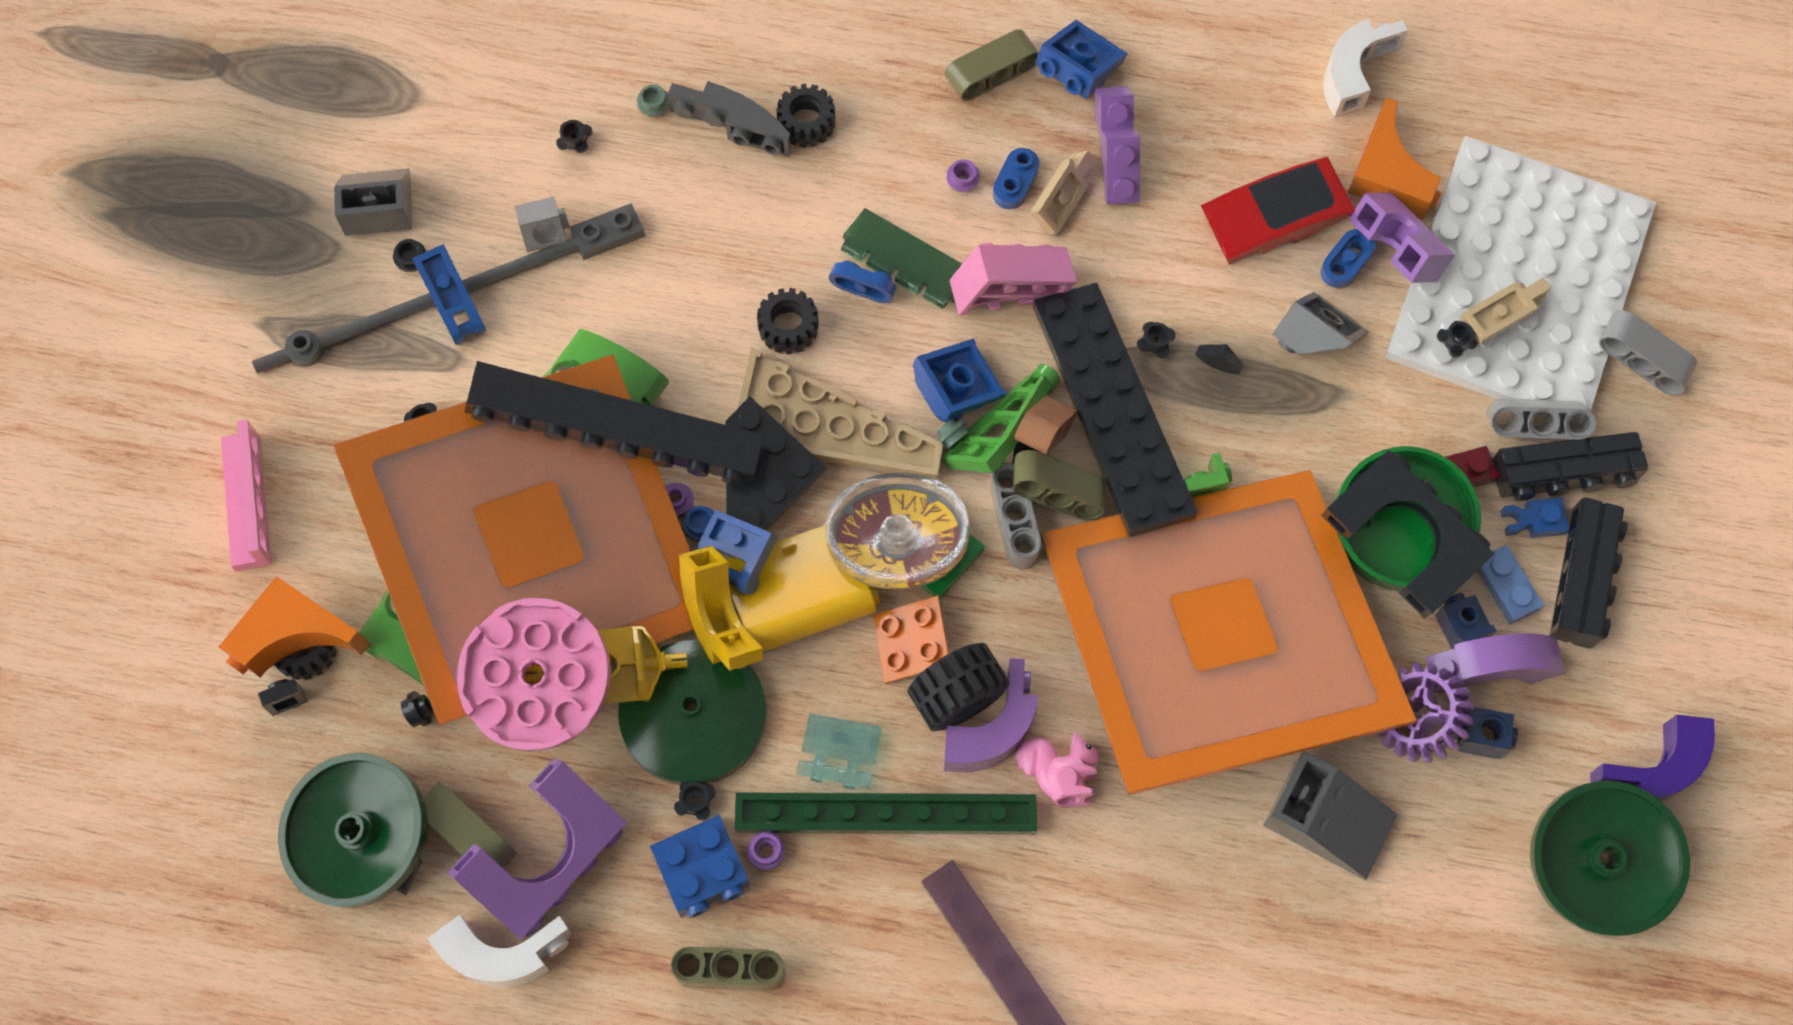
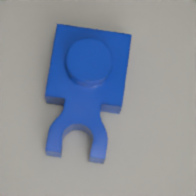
M1562 497L1527 500L1523 505L1524 509L1511 505L1504 506L1500 511L1502 518L1513 517L1517 524H1509L1504 529L1505 536L1517 535L1522 530L1529 529L1531 538L1566 535L1570 530Z

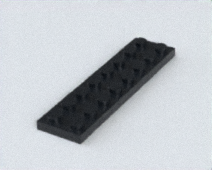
M1098 283L1034 299L1033 309L1075 410H1077L1080 422L1128 537H1134L1195 519L1197 509Z

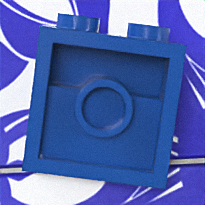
M1074 20L1042 44L1034 65L1039 67L1041 74L1045 77H1053L1063 83L1069 93L1073 95L1078 94L1087 99L1095 93V88H1101L1104 85L1106 77L1124 63L1127 53L1078 20Z
M720 815L650 846L680 918L688 915L689 918L702 915L710 909L709 904L722 898L724 902L732 901L745 893L744 888L750 886L749 879Z

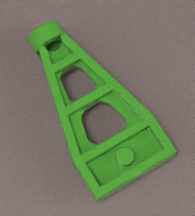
M1046 364L1038 365L1031 375L1022 380L967 429L969 431L968 434L951 446L941 458L948 469L994 473L1000 469L1007 456L1018 443L1015 440V434L1023 417L1046 394L1052 393L1060 383L1058 373ZM1024 402L1019 411H1012L1017 405ZM995 425L1008 426L1000 438L983 437Z

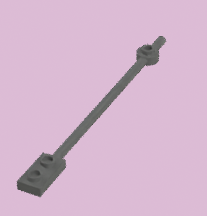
M632 203L570 226L573 238L566 240V243L544 248L466 278L462 282L467 292H471L579 250L582 259L585 260L645 237L644 228ZM427 293L318 336L308 330L296 331L288 337L284 349L253 360V367L258 374L289 361L301 367L311 366L319 361L323 354V348L435 306V303L430 293ZM307 342L305 347L297 348L300 344Z

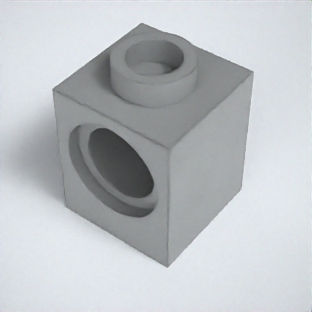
M554 196L515 206L527 252L566 243L563 229L570 228L565 209L557 208Z

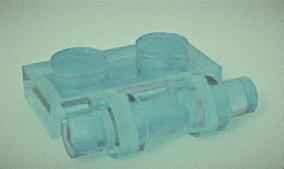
M809 713L802 752L815 754L816 756L814 762L799 760L797 774L811 777V781L822 783L823 779L844 783L843 787L855 789V786L870 788L873 774L859 771L860 763L875 766L882 727ZM827 758L847 760V769L826 765Z

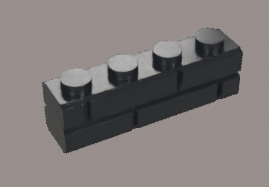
M1636 432L1501 448L1492 458L1500 476L1496 482L1500 497H1514L1515 501H1525L1533 498L1538 493L1548 492L1550 497H1557L1567 494L1570 489L1582 488L1583 492L1589 493L1598 491L1604 485L1616 484L1617 488H1627L1637 484L1638 480L1648 470L1647 460L1644 452H1642L1641 440Z
M1587 497L1581 498L1573 507L1550 637L1563 642H1572L1574 645L1585 648H1593L1600 640L1607 638L1611 627V619L1606 618L1607 607L1612 606L1617 592V587L1611 585L1613 574H1617L1622 563V554L1617 553L1618 543L1624 540L1628 528V523L1622 521L1623 507L1610 503L1604 504L1602 501Z

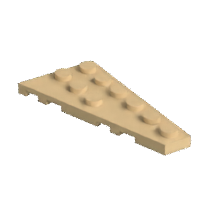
M753 347L751 348L738 408L751 396L819 461L937 480L943 443L908 425L902 426L886 418V414L876 409L872 411L858 404L856 399L811 376L807 378L791 370L789 365L781 361L775 362L763 356L761 351Z

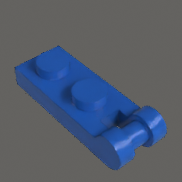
M444 244L412 258L455 345L464 342L465 337L475 332L479 335L487 331ZM466 312L470 320L457 326L453 317Z

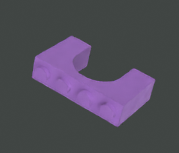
M556 758L542 770L528 787L558 814L565 827L566 844L557 864L543 875L534 878H518L508 874L484 850L473 844L447 872L519 939H522L526 934L528 936L532 935L542 925L544 921L542 916L552 905L557 906L565 900L571 891L569 886L578 876L583 877L593 869L597 863L595 857L605 847L610 848L620 839L623 834L621 829L627 823L571 768Z

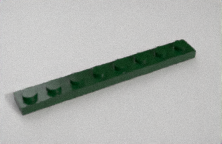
M736 792L734 830L735 833L1036 835V794Z

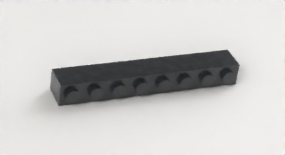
M480 361L476 363L464 411L470 413L473 419L480 422L492 423L494 419L508 423V427L516 431L529 432L530 429L544 432V436L552 440L565 441L566 438L581 441L580 445L588 449L601 450L602 447L616 450V454L624 458L637 459L640 456L652 459V463L660 467L672 468L673 465L687 468L688 473L695 476L706 477L708 474L720 476L723 482L731 485H743V482L749 483L755 476L763 434Z

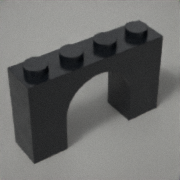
M1388 450L1341 494L1321 516L1347 541L1374 514L1383 509L1401 507L1419 514L1432 531L1434 550L1428 564L1399 594L1425 619L1448 600L1495 553L1489 549L1490 543L1481 533L1477 531L1472 532L1463 523L1464 518L1457 509L1451 505L1446 506L1436 497L1437 491L1429 482L1424 479L1419 480L1410 471L1411 466L1405 458L1399 454L1394 455Z

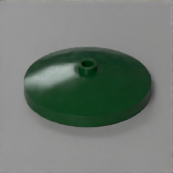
M699 640L679 641L659 648V651L664 652V655L686 652L687 668L666 669L661 672L649 702L641 700L619 703L618 720L620 732L630 754L648 773L658 779L676 785L691 782L705 785L731 775L753 755L764 733L767 713L766 701L758 676L750 665L729 671L722 662L713 664ZM689 704H695V705H696V709H695V710H693V711H687V710H686V709L688 708V705H689Z
M350 753L339 755L320 763L310 770L294 787L281 814L278 829V847L281 862L288 877L309 898L326 905L341 908L362 907L389 896L407 880L422 855L428 828L424 798L412 777L400 766L387 759L366 753Z
M1598 781L1582 784L1565 791L1555 798L1543 811L1537 821L1531 839V869L1541 895L1560 917L1573 926L1591 933L1607 936H1626L1637 934L1656 926L1669 916L1679 904L1689 880V846L1677 818L1654 795L1627 783ZM1607 853L1609 857L1607 864L1601 862L1600 854Z

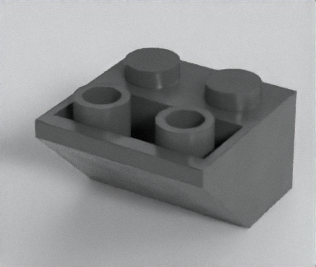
M409 168L345 174L335 184V217L345 236L412 229L411 177Z

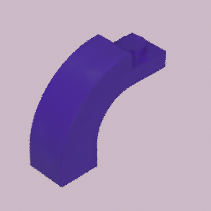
M1675 715L1663 724V755L1656 767L1638 768L1603 763L1590 772V783L1598 781L1627 783L1649 792L1661 802L1669 799L1694 783L1706 769L1711 759L1715 742L1714 719Z

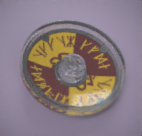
M895 472L875 475L853 484L834 501L826 519L827 546L837 566L847 575L861 583L883 589L920 587L945 576L960 562L968 547L969 517L961 499L950 488L937 480L913 473Z

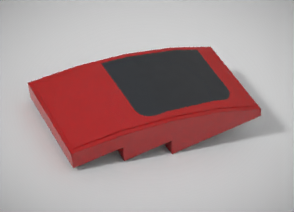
M1328 156L1265 176L1201 205L1229 265L1258 250L1264 254L1292 239L1294 243L1302 241L1352 216L1356 211Z

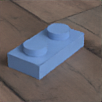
M1505 545L1494 550L1495 554L1477 572L1508 623L1512 624L1540 611L1545 605L1508 546Z

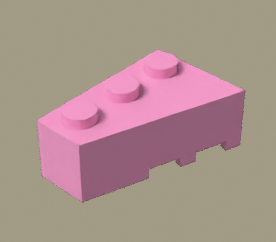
M983 243L974 249L949 282L957 312L960 316L969 314V308L988 305L991 311L1000 309V303L1019 300L1020 306L1033 304L1034 299L1059 292H1068L1077 283L1067 247H1052L1049 244L1023 246L1022 244L993 245L992 243Z

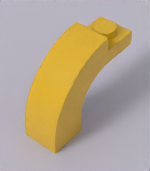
M713 546L680 554V578L686 608L696 636L712 663L722 662L730 671L762 661L763 648L743 627L735 612L729 589L728 562Z

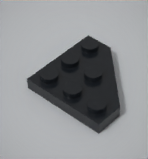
M749 396L725 421V425L763 434L755 476L750 482H743V485L726 483V514L768 531L827 469L826 466Z

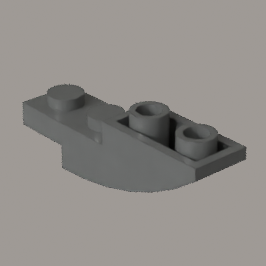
M707 81L703 91L674 83L671 84L668 91L671 112L682 118H695L705 121L714 127H726L727 139L739 146H752L763 149L771 155L790 156V133L772 114L756 102L736 91Z

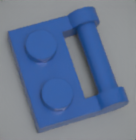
M715 510L696 550L713 546L717 551L745 562L746 565L742 572L728 567L729 583L737 586L740 592L751 595L758 587L759 575L778 537L771 532Z

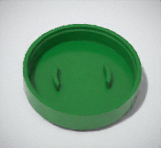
M1392 447L1370 455L1348 474L1334 498L1335 501L1389 450L1394 455L1399 454L1405 458L1411 466L1410 471L1419 480L1424 479L1429 482L1437 491L1436 497L1446 506L1451 505L1457 509L1464 518L1463 523L1472 532L1477 531L1480 533L1481 530L1479 500L1467 476L1446 457L1420 447ZM1391 507L1377 512L1347 541L1337 532L1352 569L1370 583L1389 590L1401 591L1424 569L1430 561L1434 550V538L1427 522L1416 512L1401 507Z

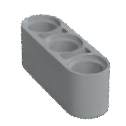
M1615 311L1599 340L1600 347L1606 353L1657 389L1670 395H1679L1685 391L1697 365V360L1691 353L1643 319L1628 311Z
M1498 399L1490 404L1486 412L1487 420L1494 431L1504 437L1580 440L1591 436L1597 426L1594 414L1586 405L1577 401ZM1504 411L1513 412V418L1509 423L1497 424L1496 420L1500 413ZM1538 413H1549L1548 421L1540 426L1533 425V419ZM1578 413L1585 414L1584 422L1578 427L1569 426V421L1573 415Z
M1004 463L992 475L991 496L1007 559L1013 567L1026 570L1033 567L1038 560L1041 538L1031 500L1017 495L1013 491V487L1004 488L999 484L1002 480H1010L1012 482L1014 480V464ZM1010 512H1019L1024 516V518L1019 521H1014L1007 516V514ZM1026 544L1033 551L1030 553H1020L1016 550L1015 546Z

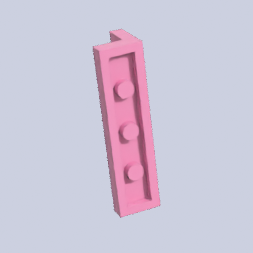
M249 420L237 421L238 434L221 437L231 567L235 571L271 565L261 440Z

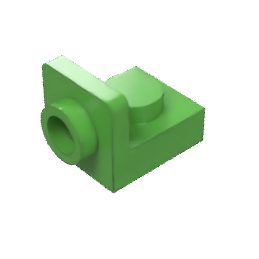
M1220 452L1212 454L1208 464L1209 474L1206 471H1199L1184 479L1191 498L1226 490L1229 483L1232 482L1230 466L1227 462L1223 463Z

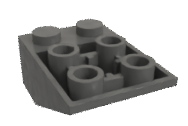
M1303 751L1294 762L1263 826L1366 881L1398 814L1338 768Z

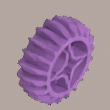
M1414 662L1412 673H1409L1405 667H1399V674L1401 676L1399 680L1405 694L1407 695L1416 689L1415 694L1408 699L1413 713H1417L1420 709L1423 711L1425 706L1431 712H1428L1426 716L1422 714L1423 718L1415 715L1416 723L1408 725V728L1411 730L1410 738L1401 735L1398 728L1376 734L1379 737H1385L1383 740L1385 747L1388 749L1394 748V754L1400 758L1407 754L1411 762H1417L1422 755L1424 761L1431 763L1433 752H1436L1441 759H1446V747L1450 746L1455 751L1459 750L1460 746L1455 741L1458 736L1462 739H1469V734L1463 729V726L1474 725V719L1466 715L1475 710L1474 704L1466 701L1471 696L1470 691L1466 687L1461 688L1463 681L1459 676L1451 677V671L1446 667L1438 671L1434 663H1428L1425 670H1423L1419 663ZM1435 688L1442 689L1448 694L1450 711H1446L1441 706L1436 705ZM1444 725L1436 734L1429 737L1430 731L1434 727Z

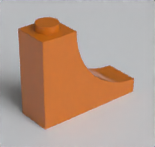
M1386 98L1347 193L1363 198L1365 193H1392L1418 219L1423 220L1427 210H1435L1442 191L1436 189L1441 177L1423 168L1407 153L1396 130L1395 115L1398 102Z
M276 576L218 647L230 656L225 662L242 675L249 670L261 678L279 660L301 649L330 645L349 649L362 656L371 643L357 630Z

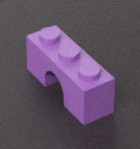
M1365 193L1356 207V211L1349 219L1368 240L1385 242L1397 250L1390 262L1411 283L1438 282L1455 256L1392 193Z

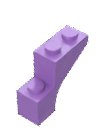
M1128 86L1095 88V121L1098 125L1101 141L1106 204L1139 203L1140 136L1134 129V94Z

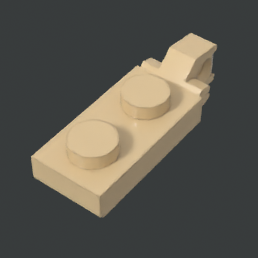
M1088 150L1082 152L1075 151L1071 157L1066 158L1060 164L1030 212L1049 235H1055L1060 232L1089 186V183L1086 181V173L1095 158Z
M1544 278L1528 287H1525L1523 283L1515 282L1462 313L1459 320L1473 328L1475 340L1479 345H1482L1533 315L1541 307L1539 301L1546 297V293L1552 287Z

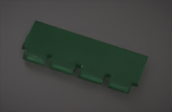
M864 208L843 234L845 241L841 251L860 262L870 254L866 262L867 266L875 271L885 272L890 276L896 270L899 271L895 276L894 282L917 295L924 286L927 287L922 298L941 309H944L949 301L955 304L949 280L962 263Z

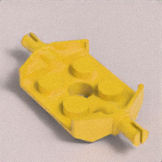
M643 626L598 630L605 642L609 657L613 658L616 663V669L611 674L610 687L604 704L641 700L649 702L661 672L666 669L687 668L686 652L664 655V652L659 651L653 638ZM542 666L528 667L525 672V680L527 682L541 681L542 677L545 676Z

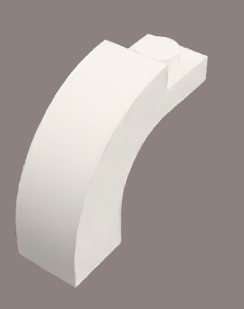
M1366 19L1353 25L1338 39L1329 59L1323 80L1324 95L1334 117L1364 108L1371 89L1361 71L1360 64L1368 59L1401 49L1408 32L1403 20L1392 24L1384 23L1373 29L1369 20Z
M458 915L427 939L441 959L465 978L491 987H513L532 982L550 972L542 958L547 954L549 957H553L564 950L569 944L567 940L573 934L560 917H557L525 942L510 948H495L482 943L469 923L461 915Z

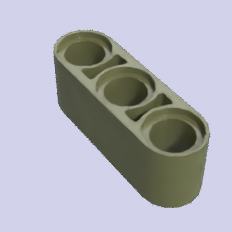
M1017 29L957 58L948 65L945 70V76L960 98L964 101H969L1034 68L1039 51L1022 29Z
M1026 450L1016 454L1013 491L1017 495L1082 520H1096L1104 515L1105 480L1102 477L1038 451Z
M438 781L423 797L427 811V824L461 856L473 844H476L503 868L517 853L441 782Z
M684 947L676 951L671 960L673 975L678 983L688 988L770 991L778 988L785 978V967L780 955L765 949ZM690 958L697 959L700 962V968L695 975L686 977L680 974V966L683 961ZM726 960H734L739 964L738 972L731 978H723L718 974L719 966ZM771 961L778 966L777 974L768 980L758 977L757 969L759 965L763 962Z

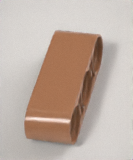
M1046 395L1027 411L1017 429L1015 440L1048 455L1069 432L1077 415V410Z

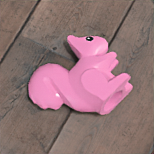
M1077 732L1072 737L1071 755L1057 757L1054 746L1042 737H1032L1024 740L1019 745L1015 753L1019 769H1023L1027 776L1036 775L1039 787L1052 798L1054 805L1059 808H1068L1091 804L1090 796H1093V790L1090 787L1084 786V782L1096 780L1098 770L1092 766L1099 762L1100 756L1097 750L1082 740Z

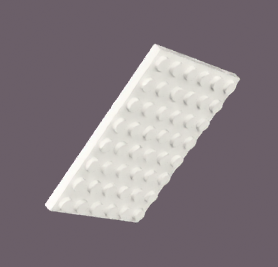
M1465 136L1430 229L1455 256L1438 282L1410 284L1384 358L1497 400L1577 401L1586 405L1591 411L1608 357V353L1600 347L1599 340L1612 314L1623 309L1656 202ZM1544 278L1552 287L1546 293V297L1539 301L1541 307L1533 315L1482 345L1478 344L1475 349H1467L1459 358L1452 357L1445 344L1437 340V333L1440 329H1448L1454 321H1460L1459 318L1462 313L1515 282L1523 283L1525 287H1528ZM1547 412L1538 413V415L1549 418V413ZM1578 413L1573 415L1569 421V426L1578 427L1584 422L1585 414Z

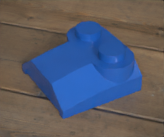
M974 338L917 356L913 362L917 387L933 414L945 423L952 418L958 422L965 413L986 406L1007 395L1005 389H1002L977 348Z

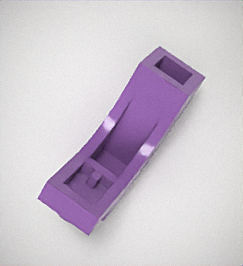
M1518 633L1484 637L1455 644V649L1426 657L1427 665L1428 663H1434L1438 671L1446 667L1451 671V677L1459 676L1463 681L1461 688L1500 679H1519L1532 684L1565 674L1557 639L1543 634ZM1435 688V693H1445L1444 690Z
M1010 658L1007 676L1010 684L1007 687L1006 706L995 720L979 727L947 726L944 771L974 772L990 768L1007 759L1025 740L1031 728L1038 701V695H1023V693L1030 694L1031 672L1024 671L1025 659Z

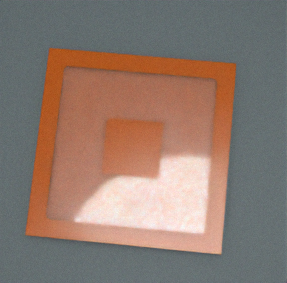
M613 354L542 377L631 400ZM466 402L333 445L439 726L467 716L460 700L457 684V669L462 649L476 626L479 627L494 613V610L507 603L527 598L555 600L580 612L597 630L643 626L651 635L655 644L694 630L683 596L679 555L691 551L657 465L652 463V459L640 456L637 459L624 458L617 455L616 450L602 447L601 450L588 449L580 445L581 441L566 438L565 441L552 440L545 437L544 432L530 429L529 432L516 431L509 428L508 423L494 419L492 423L480 422L473 419L470 413L464 412ZM533 664V665H531V666H529V667L541 666V665H539V664ZM540 681L527 682V683L530 684V685H534V684L539 683Z
M1311 470L1192 497L1197 509L1195 519L1130 538L1120 515L1041 533V539L1128 795L1416 723V717L1337 531L1321 516L1327 508Z

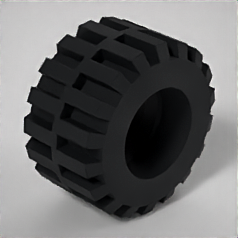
M975 643L961 647L931 664L914 679L907 693L929 729L934 732L947 730V726H957L985 710L1003 695L1010 681L987 644Z

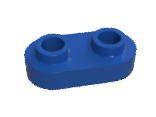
M1017 148L1008 155L993 188L994 201L1000 207L1015 209L1025 201L1039 169V158L1034 151L1027 148ZM1018 161H1026V162H1028V163H1027V164H1021V163H1019ZM1006 186H1012V187H1014L1015 189H1014V190H1007L1005 187H1006Z
M1358 229L1346 232L1327 255L1321 266L1320 274L1323 281L1334 288L1348 286L1371 258L1375 250V240H1368ZM1351 248L1359 249L1360 253L1354 252ZM1332 271H1339L1342 275H1336Z
M846 260L835 263L829 275V281L835 287L879 303L891 302L897 289L892 277L882 271L872 272L860 268L859 265L852 261Z

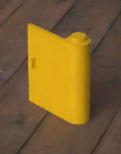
M832 523L777 541L759 575V584L753 594L747 595L737 589V586L729 583L730 594L741 624L763 648V652L876 613L875 605L880 604V598L875 585H868L866 582L849 574L840 566L832 553L829 541ZM733 557L725 559L728 562V567L742 572L746 565L745 562Z

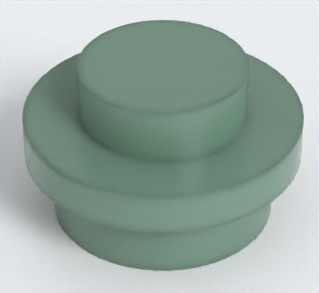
M658 85L645 86L637 97L639 110L644 115L650 117L664 114L670 106L668 93Z
M952 418L937 431L941 435L938 441L943 443L947 449H950L960 438L969 433L964 426L966 424L964 419L956 422Z

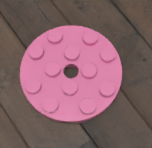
M544 598L521 599L507 603L494 610L492 615L479 627L476 626L470 633L462 649L457 669L460 700L465 712L470 716L475 725L493 741L524 751H542L556 748L570 742L583 733L600 713L607 698L611 680L608 650L596 627L584 615L572 607ZM539 664L542 666L545 676L542 677L539 683L530 685L525 680V672L529 666Z

